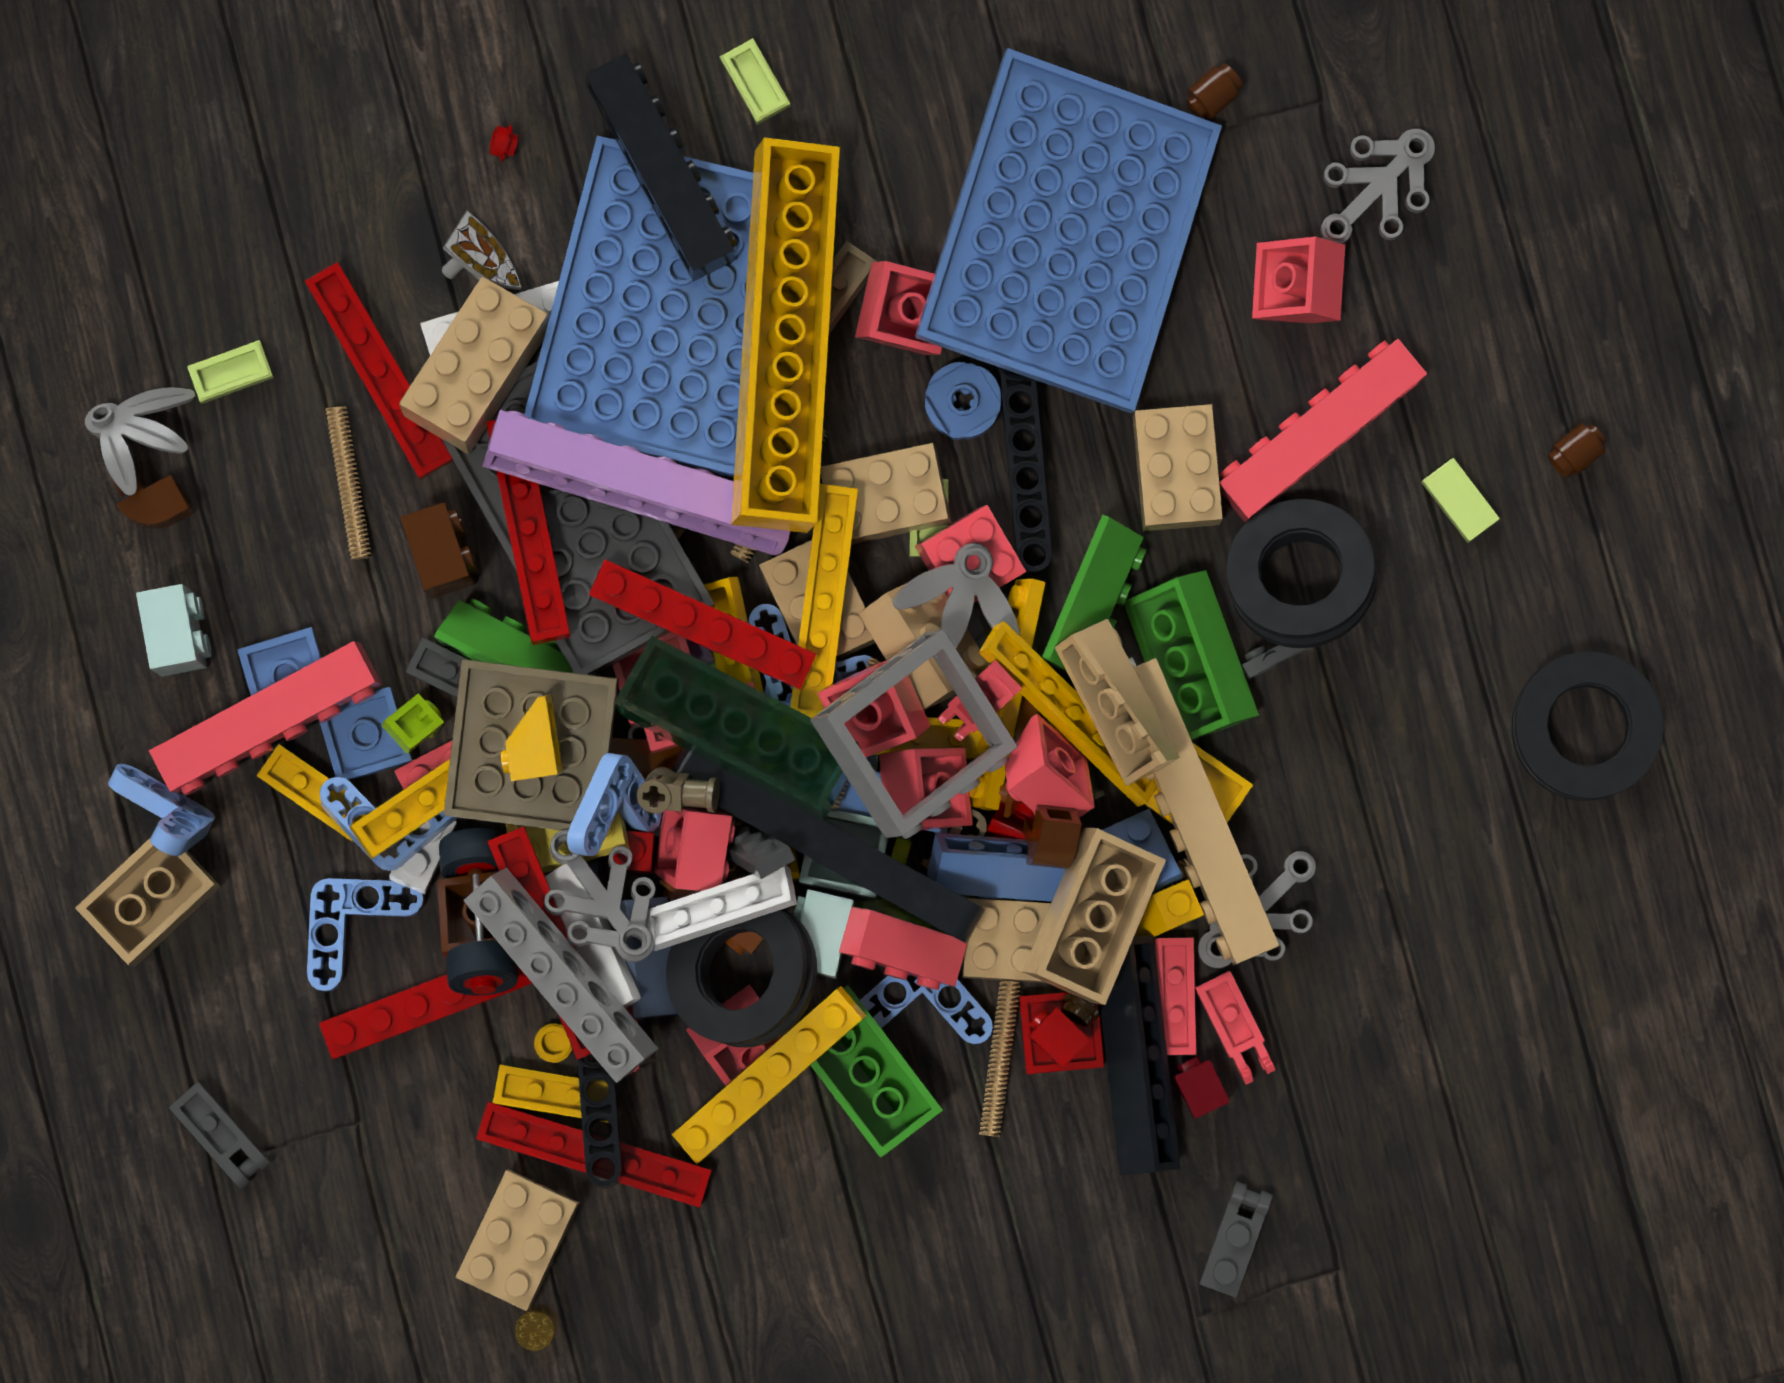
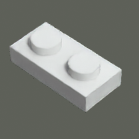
M438 815L435 816L437 822L441 821V819L438 818ZM454 821L402 867L392 870L389 880L426 894L440 863V840L447 834L455 831L457 822ZM426 822L411 833L418 836L424 835L430 829V823ZM406 841L408 847L412 846V844Z

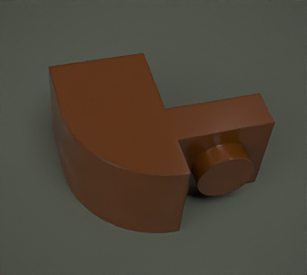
M136 471L137 491L116 504L119 510L131 521L149 529L166 528L194 514L181 487L172 475L145 488ZM113 480L121 496L126 495Z
M1037 804L1034 819L1025 818L1023 835L1029 847L1026 858L1027 865L1069 869L1075 858L1082 826L1076 809Z

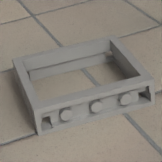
M944 629L925 632L810 719L885 838L903 836L904 839H907L922 829L923 825L921 822L929 815L932 817L937 816L947 810L952 805L950 802L951 798L958 793L965 794L978 786L980 783L978 777L987 770L988 772H993L1009 761L1007 755L1018 747ZM933 657L990 748L902 815L844 723Z

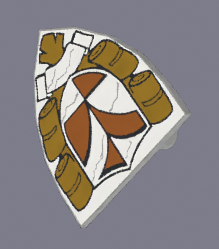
M467 210L443 246V249L452 257L442 267L443 274L447 278L453 279L465 268L477 280H480L483 276L502 288L520 290L522 287L517 272L507 253L492 233Z

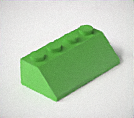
M1103 514L1042 656L1057 673L1067 677L1069 675L1054 647L1069 636L1106 619L1109 620L1114 629L1117 620L1110 618L1115 604L1124 605L1132 586L1125 582L1131 568L1138 571L1147 550L1140 547L1144 537Z
M1206 570L1174 578L1125 601L1124 606L1145 662L1157 659L1191 741L1259 716Z
M472 598L469 604L459 600L434 635V638L441 645L470 660L573 673L564 655L557 651L559 647L556 641L533 645L530 636L523 633L526 626L507 616L501 622L489 615L492 610L490 607Z
M847 985L844 990L866 1014V1017L810 1066L881 1158L943 1110Z

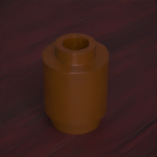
M1223 63L1219 68L1214 66L1186 90L1189 96L1186 103L1197 117L1202 118L1206 116L1212 119L1239 96L1238 91L1244 86L1237 73L1226 63Z
M1580 423L1552 446L1553 451L1547 455V458L1556 471L1565 479L1572 474L1577 476L1605 453L1603 444L1606 442V439L1593 424L1587 427Z

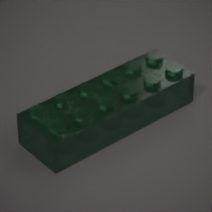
M651 636L614 701L619 715L822 821L827 817L847 781L844 772L810 721L811 717L654 636Z

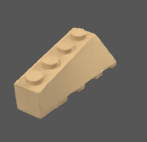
M1108 619L1069 636L1054 647L1126 786L1162 770L1180 758L1173 738L1166 732L1158 716L1155 703L1148 697L1140 682L1138 670L1129 661L1122 647L1121 638L1117 631L1112 628Z

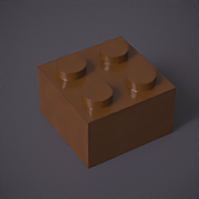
M443 502L400 517L423 589L431 599L476 585L473 574L479 573L472 551H470L468 546L463 547L460 538L466 537L467 534L460 514L458 515L456 509L451 511L446 503Z

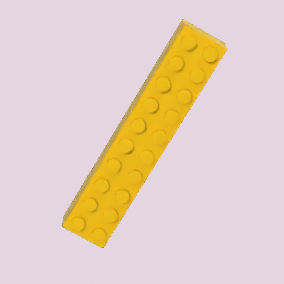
M764 137L755 150L731 525L808 533L817 524L840 147Z

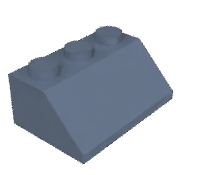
M668 897L652 898L649 901L648 909L668 903L670 900ZM634 899L623 900L620 904V910L629 922ZM630 938L627 940V945L631 949H638L641 947V942L637 938ZM671 946L658 951L652 950L649 957L643 961H627L628 969L641 996L640 1000L632 1004L634 1019L643 1020L678 1015L671 1002L666 980L667 960Z

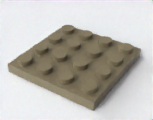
M462 659L444 816L561 831L569 830L600 760L606 753H610L619 678ZM552 695L563 773L511 781L510 773H504L501 763V750H506L505 741L537 697Z

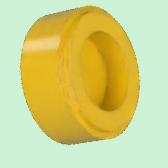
M545 1025L535 1036V1050L539 1057L547 1062L558 1063L564 1061L573 1051L562 1025Z

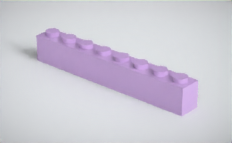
M500 410L482 467L775 556L781 555L788 542L790 531L731 525L734 480L715 476L707 469H692L679 465L676 461L667 457L656 458L640 453L638 449L632 446L613 445L604 442L596 435L574 433L557 423L538 422L529 419L521 412Z

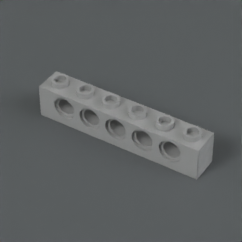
M507 868L491 875L463 900L616 1083L633 1072L658 1050V1047Z

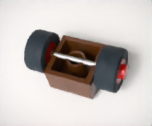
M488 828L458 830L444 836L439 843L440 871L442 876L446 878L437 880L441 951L446 959L449 988L454 992L464 995L497 994L513 988L518 982L517 964L463 901L491 875L499 872L487 841L504 835V833Z

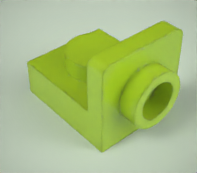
M418 693L385 719L381 726L408 754L428 737L433 738L439 732L444 721L441 719L438 708L432 702L425 701Z

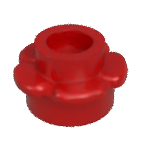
M496 125L492 134L489 155L499 157L500 162L504 161L506 155L513 157L517 146L518 135L512 133V125H508L507 128Z

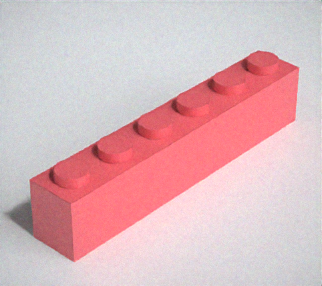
M1399 339L1390 345L1384 340L1368 353L1371 360L1361 369L1356 364L1350 367L1338 378L1342 383L1331 393L1326 388L1308 402L1312 407L1301 417L1297 412L1293 413L1278 426L1282 431L1271 441L1265 436L1249 449L1252 456L1241 465L1235 460L1219 474L1223 479L1219 482L1220 493L1245 523L1424 380L1427 375L1426 371Z
M353 641L154 747L149 752L169 791L173 793L183 792L184 796H187L205 786L203 780L214 774H217L218 778L237 770L239 768L237 762L249 755L252 759H257L273 750L271 744L285 737L286 741H290L307 732L305 727L307 724L319 719L320 723H324L342 713L339 707L353 700L354 704L357 705L376 695L373 689L379 687L382 683L362 644Z

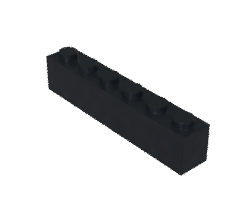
M626 53L585 73L586 87L692 281L694 282L734 262V248L737 247L735 237L728 226L721 227L715 216L719 214L717 204L710 193L704 195L698 185V182L701 181L700 174L693 161L686 162L681 154L680 149H683V144L677 131L674 128L668 129L662 117L665 116V111L656 95L650 97L644 86L648 81L638 62L632 64Z
M1153 935L1134 936L1106 1005L1100 1004L1120 1175L1181 1169Z

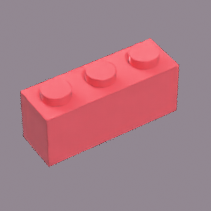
M851 907L839 953L852 956L851 964L874 970L875 964L885 967V975L907 980L909 974L918 977L917 985L939 990L940 984L956 986L967 944L953 936L876 911Z

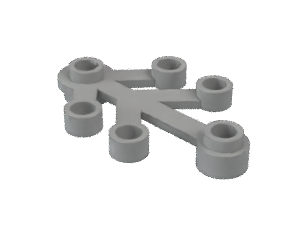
M1410 129L1405 131L1398 140L1372 141L1364 135L1354 138L1350 145V154L1356 160L1364 161L1370 156L1396 157L1387 167L1345 168L1341 163H1331L1326 167L1323 179L1329 187L1338 188L1343 184H1370L1341 214H1332L1324 219L1320 228L1321 238L1345 244L1352 232L1351 225L1381 194L1382 221L1379 225V233L1386 240L1398 238L1403 230V223L1398 217L1397 178L1408 167L1410 192L1406 196L1405 205L1413 213L1423 212L1429 204V195L1424 190V165L1434 155L1435 144L1432 137L1424 130ZM1413 141L1421 143L1423 151L1413 153L1409 149V143ZM1364 142L1367 144L1369 151L1366 154H1359L1355 150V144ZM1332 169H1337L1342 173V179L1340 181H1332L1329 178L1328 172ZM1415 194L1421 195L1424 199V205L1420 207L1414 206L1410 201L1411 196ZM1338 222L1343 226L1344 232L1340 235H1335L1330 231V225ZM1386 222H1394L1398 227V231L1394 234L1387 233L1384 229Z
M569 830L557 832L550 844L552 858L560 864L568 865L592 899L566 895L562 890L554 889L545 896V910L554 916L561 915L564 912L605 918L615 930L590 928L586 922L575 921L570 924L567 931V940L575 947H582L587 943L614 947L618 955L628 962H640L648 958L654 947L653 934L645 926L649 901L652 900L655 893L653 881L649 878L641 877L633 882L631 896L635 901L629 922L620 910L626 870L629 869L632 862L631 851L624 846H617L610 851L608 864L611 869L606 890L581 855L573 853L562 855L558 851L560 845L567 844ZM618 853L624 854L627 857V862L623 865H618L614 862L613 856ZM639 885L648 886L650 889L649 895L640 896L636 892V887ZM559 897L563 901V906L553 908L549 904V899ZM576 928H581L586 932V937L582 940H577L572 936V931ZM637 938L641 942V947L631 949L627 945V940Z
M1297 851L1286 858L1283 866L1284 872L1259 896L1265 912L1295 882H1306L1314 875L1316 864L1310 854ZM1243 854L1241 855L1242 859H1248L1252 863L1253 867L1249 876L1253 883V875L1257 871V861L1253 856ZM1298 859L1304 860L1307 863V871L1304 874H1298L1293 869V864ZM1296 910L1292 914H1266L1272 929H1289L1299 934L1307 932L1313 922L1311 915L1305 910ZM1298 914H1302L1307 918V926L1304 929H1298L1293 924V919ZM1215 922L1210 924V931L1200 939L1198 953L1206 965L1212 968H1223L1232 961L1231 959L1224 961L1222 956H1216L1211 952V944L1215 942V939L1221 937ZM1276 937L1280 946V952L1277 956H1270L1265 952L1255 957H1264L1270 961L1278 960L1285 952V945L1281 939Z

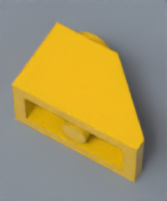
M552 695L537 697L505 741L506 750H501V763L504 773H510L511 781L563 773Z
M1189 879L1151 895L1134 936L1153 935V937H1156L1204 915Z

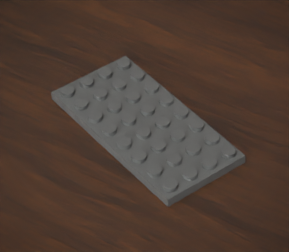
M538 361L524 369L492 420L497 419L500 410L525 413ZM487 428L469 455L441 439L517 572L496 470L482 467L490 441ZM539 484L571 634L570 638L556 640V643L573 673L594 675L670 633L663 628L589 595L604 560H608L715 608L713 600L667 522Z

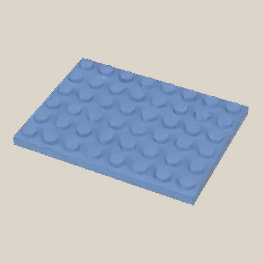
M1007 48L1000 64L915 338L1119 410L1133 413L1136 409L1222 125Z
M597 135L524 414L529 419L538 422L557 423L574 433L596 435L604 442L613 445L632 446L638 449L640 453L656 458L667 457L682 466L694 469L703 468L715 474L734 478L753 173L683 156L686 162L692 160L701 177L698 185L704 195L707 193L712 195L719 209V214L715 216L722 228L725 226L730 228L737 242V247L734 248V262L693 282L616 140Z

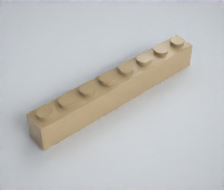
M1155 658L1136 666V669L1148 697L1157 707L1158 716L1166 732L1171 735L1175 742L1176 751L1180 758L1145 778L1147 781L1151 779L1155 781L1159 793L1154 795L1158 809L1163 817L1166 815L1170 816L1175 828L1169 831L1173 844L1178 853L1185 851L1190 865L1184 867L1193 889L1200 886L1206 900L1200 903L1208 924L1215 922L1221 936L1215 939L1217 947L1224 961L1231 959L1234 966L1278 947L1279 943L1158 661Z

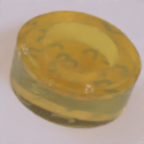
M531 1311L522 1315L515 1326L516 1340L523 1348L531 1351L541 1350L548 1346L553 1340L555 1327L551 1318L540 1311Z

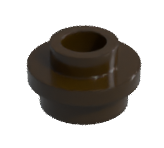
M1066 994L1063 998L1064 1006L1061 1012L1071 1021L1087 1027L1091 1020H1097L1099 1012L1095 1009L1096 1003L1088 1002L1071 994Z

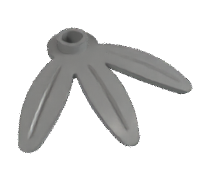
M173 387L153 389L135 395L118 406L113 403H102L88 412L85 418V426L92 435L100 439L101 452L107 470L126 495H133L137 491V477L132 455L123 437L125 436L137 443L157 450L176 454L184 453L188 449V445L174 431L156 421L138 416L167 410L191 402L195 397L193 390Z
M969 543L962 546L955 554L954 564L943 565L918 575L909 581L893 599L895 609H908L931 601L952 587L943 610L941 629H944L955 648L960 643L967 629L975 595L977 596L981 611L992 629L996 624L1005 621L1020 636L1018 624L1010 604L1000 588L988 576L992 570L993 559L990 551L981 544ZM971 555L977 556L979 560L977 568L970 570L966 565L967 558Z

